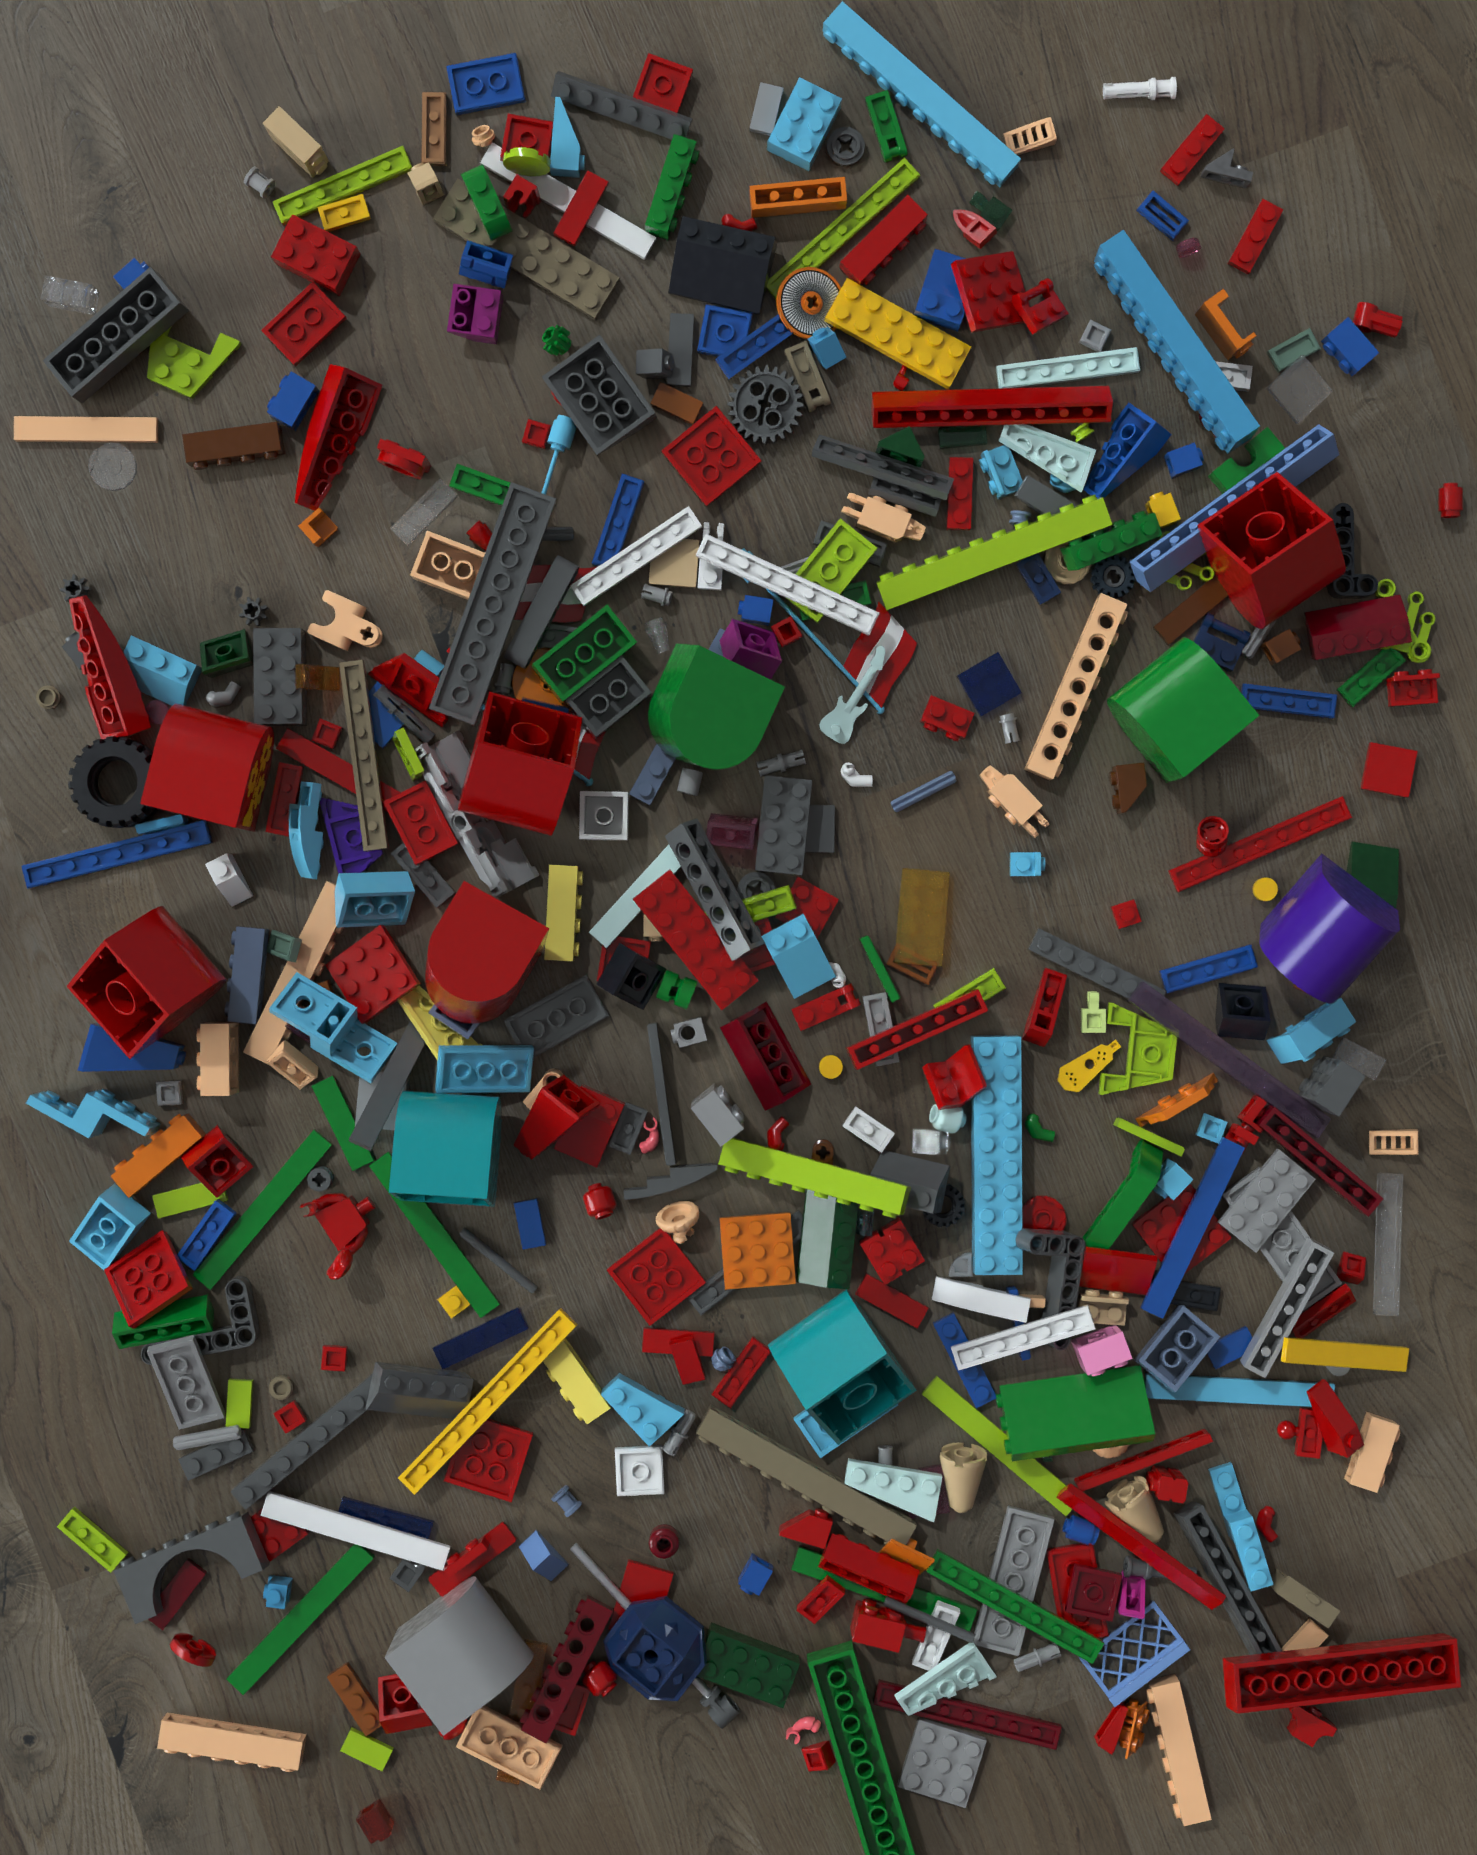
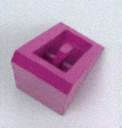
M1122 1570L1116 1608L1120 1615L1144 1619L1146 1580L1141 1576L1130 1575L1129 1578L1124 1577Z

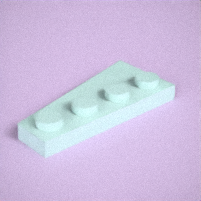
M1027 424L1004 425L999 438V442L1079 492H1082L1096 452L1095 449Z
M973 1642L962 1647L894 1696L909 1716L935 1705L940 1698H951L957 1695L956 1691L969 1687V1689L979 1685V1681L986 1678L990 1681L997 1676Z

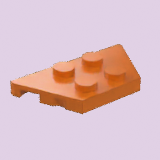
M1211 1073L1193 1085L1190 1083L1185 1084L1178 1089V1094L1173 1097L1170 1095L1163 1097L1158 1101L1159 1105L1135 1120L1140 1127L1147 1123L1154 1124L1159 1121L1168 1120L1207 1097L1215 1087L1213 1084L1217 1083L1218 1079L1214 1073Z

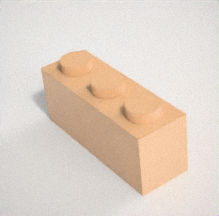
M1366 1412L1360 1430L1364 1446L1352 1454L1344 1478L1347 1482L1378 1493L1379 1487H1382L1385 1481L1384 1472L1386 1466L1391 1463L1393 1457L1392 1448L1394 1442L1396 1443L1400 1436V1425L1393 1420Z

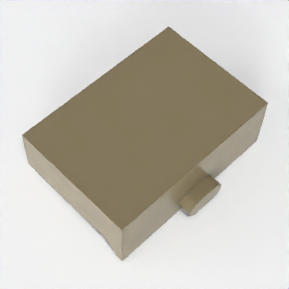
M1276 1568L1271 1578L1274 1585H1271V1587L1278 1595L1329 1629L1340 1613L1339 1609Z

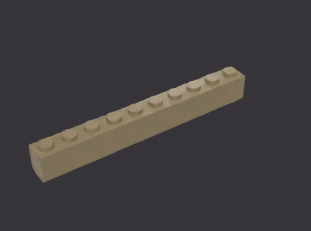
M711 1404L697 1427L696 1434L699 1435L698 1438L708 1445L714 1443L720 1447L719 1450L725 1455L731 1457L733 1454L737 1456L743 1465L749 1468L754 1466L760 1469V1473L770 1480L773 1477L781 1481V1485L787 1490L793 1491L795 1489L799 1491L805 1500L811 1503L816 1501L822 1504V1508L832 1515L835 1512L843 1516V1521L849 1525L855 1526L857 1524L864 1528L863 1532L873 1538L877 1535L884 1539V1544L894 1539L906 1545L917 1527L916 1520L874 1496L846 1485L841 1477Z

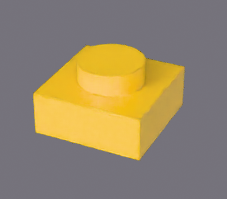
M457 1285L437 1299L451 1319L470 1305Z

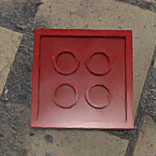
M1013 251L955 260L951 263L971 333L1025 323L1012 304L1013 295L1025 292Z
M717 406L661 451L706 507L762 462Z
M379 925L325 965L346 1000L357 1007V1017L361 1024H366L421 984L384 925Z
M1191 1184L1175 1200L1169 1197L1161 1200L1131 1223L1161 1263L1196 1192ZM1214 1214L1185 1274L1231 1239L1225 1228L1218 1223V1219Z
M661 1228L657 1229L606 1269L649 1326L706 1283V1280L678 1244L674 1242L671 1235L664 1232Z
M163 1230L104 1269L127 1324L133 1329L193 1289L167 1232Z
M488 1418L451 1457L444 1481L512 1502L533 1432Z

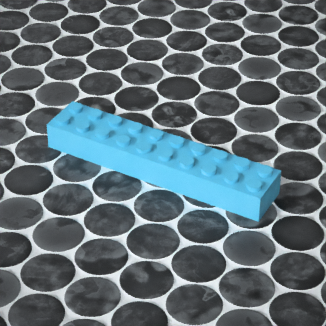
M971 1036V1047L987 1085L985 1089L971 1099L973 1273L975 1275H1023V1251L1016 1245V1236L1022 1230L1021 1036Z

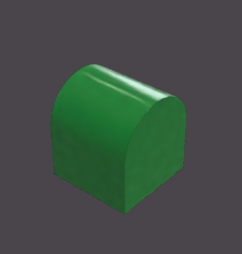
M1185 637L1177 641L1107 699L1108 707L1119 726L1165 783L1187 776L1260 716L1220 666L1199 645Z
M676 644L650 701L648 711L650 731L658 746L674 759L709 769L730 768L746 760L756 750L785 686L700 645Z

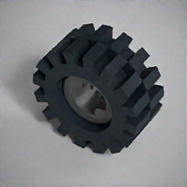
M1114 555L1099 561L1094 566L1090 581L1093 583V590L1096 589L1097 591L1096 594L1103 593L1117 599L1126 595L1133 588L1136 578L1130 561H1126L1127 558ZM1114 571L1115 575L1119 576L1118 583L1113 584L1111 579H1107L1108 572Z

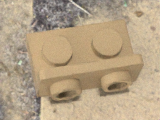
M1086 1289L1085 1293L1079 1292L1078 1307L1088 1305L1095 1324L1125 1326L1126 1307L1129 1304V1299L1123 1296V1292L1109 1291V1295L1100 1294L1099 1290Z

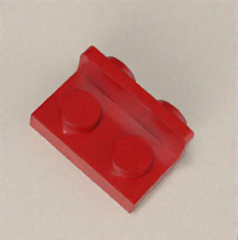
M931 695L920 722L924 724L923 728L935 733L938 729L946 733L945 737L958 742L959 738L962 740L966 738V733L975 713Z

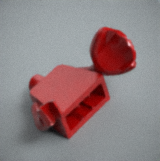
M343 1193L325 1194L312 1202L300 1205V1208L308 1206L310 1209L309 1214L303 1217L315 1215L337 1250L340 1251L327 1270V1275L331 1280H338L349 1271L353 1262V1255L363 1246L368 1235L367 1225L370 1224V1221L366 1214L376 1208L368 1196L357 1203L352 1195L347 1197Z

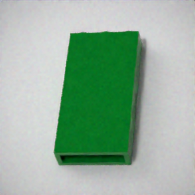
M1141 1365L1105 1370V1373L1098 1376L1083 1373L1000 1385L999 1394H995L997 1408H1002L1003 1417H1000L1001 1430L1006 1431L1007 1440H1004L1005 1452L1011 1455L1012 1462L1152 1442L1155 1438V1429Z

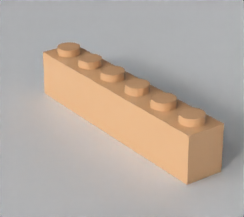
M1175 1674L1151 1679L1148 1682L1149 1689H1146L1149 1704L1153 1703L1155 1712H1151L1154 1726H1158L1160 1735H1156L1160 1750L1164 1749L1165 1758H1162L1165 1773L1169 1772L1171 1778L1170 1781H1167L1170 1795H1174L1176 1803L1172 1804L1176 1819L1180 1818L1184 1826L1212 1820L1180 1681Z
M166 1713L161 1720L157 1749H163L164 1752L170 1754L182 1752L187 1753L190 1757H200L202 1755L208 1756L215 1761L227 1759L234 1760L236 1764L241 1765L253 1763L261 1768L279 1767L283 1771L293 1772L299 1770L302 1764L307 1734Z

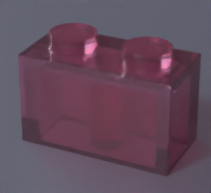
M711 813L707 823V837L712 845L753 850L756 842L758 819Z

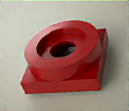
M380 438L377 446L380 451L377 461L380 464L415 479H422L424 473L428 474L431 464L423 453L411 448L406 449L399 446L400 444Z

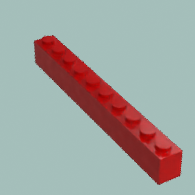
M1109 386L872 392L871 414L873 428L1111 422L1113 399Z

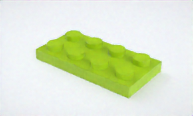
M840 518L797 571L796 575L841 595L876 552L877 547ZM786 598L817 624L824 616Z

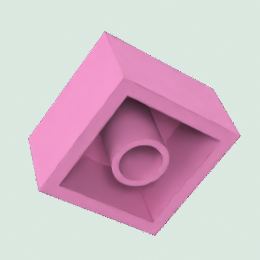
M1109 1325L1071 1340L1079 1364L1087 1375H1101L1105 1373L1106 1368L1112 1366L1119 1368L1128 1364V1360L1133 1359L1124 1334L1117 1325Z

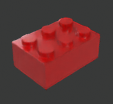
M292 214L271 258L276 265L340 296L361 254L357 246Z

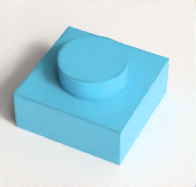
M1204 1113L1195 1135L1219 1144L1228 1122Z

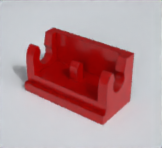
M517 174L503 196L506 208L514 213L518 210L519 205L527 206L526 211L523 213L524 218H527L536 204L539 205L541 202L538 187Z

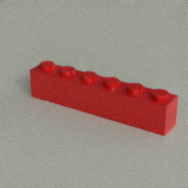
M974 989L845 1048L854 1068L858 1070L983 1014L988 1009L979 989Z

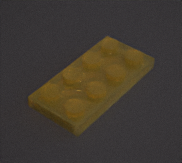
M902 868L894 963L942 967L950 872Z

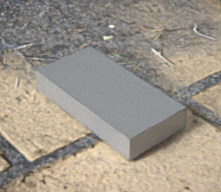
M760 82L749 131L768 136L771 135L776 124L783 87Z

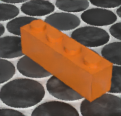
M845 177L750 186L749 190L752 218L846 209L847 205Z
M189 1113L183 1116L181 1114L175 1116L168 1122L171 1125L168 1129L157 1131L150 1137L152 1139L150 1144L147 1146L142 1144L132 1152L134 1155L132 1159L128 1162L124 1159L114 1167L116 1172L111 1175V1178L128 1198L136 1195L206 1135Z

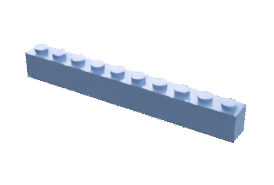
M1318 424L1132 559L1130 564L1136 581L1149 592H1152L1204 554L1206 550L1197 525L1274 473L1278 472L1296 487L1339 456L1334 434Z

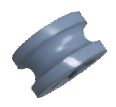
M1013 510L1010 512L1012 519L1009 520V524L1015 525L1026 521L1032 514L1026 511Z

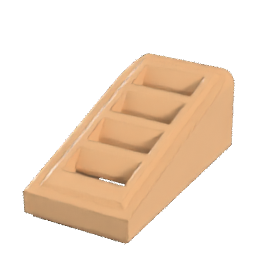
M1051 117L1003 133L1006 146L1016 155L1055 145L1057 141ZM1044 128L1047 134L1046 138L1043 137L1042 129ZM1033 131H1036L1038 141L1034 142ZM1023 134H1026L1027 140L1029 143L1027 145H1025L1022 136ZM1017 136L1019 148H1015L1012 137Z
M1418 1129L1369 1130V1155H1418ZM1376 1136H1381V1149H1376ZM1386 1136H1391V1148H1386ZM1396 1136H1401V1148H1396ZM1406 1136H1410V1148H1406Z

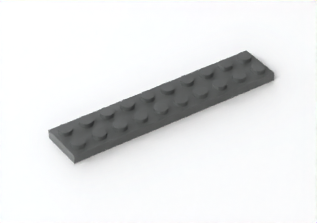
M513 482L510 483L429 709L476 725L554 510L556 498Z

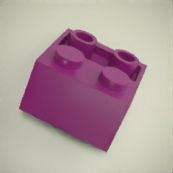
M453 284L447 332L471 341L497 345L503 305L501 290Z

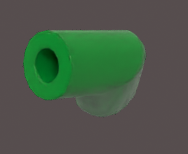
M1029 1114L1027 1116L1025 1127L1030 1136L1034 1139L1053 1142L1055 1131L1043 1129L1039 1123L1038 1115Z

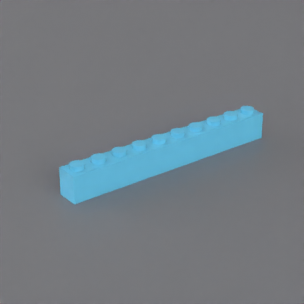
M843 1L823 22V35L830 43H836L840 46L842 53L848 59L853 58L857 61L860 69L865 74L874 76L882 89L891 91L900 105L908 106L913 111L912 113L920 122L925 121L931 127L930 129L934 135L939 138L943 137L955 153L958 154L960 152L967 158L966 162L973 169L978 168L984 173V178L990 184H996L998 187H1001L1017 169L1021 161L1019 156Z

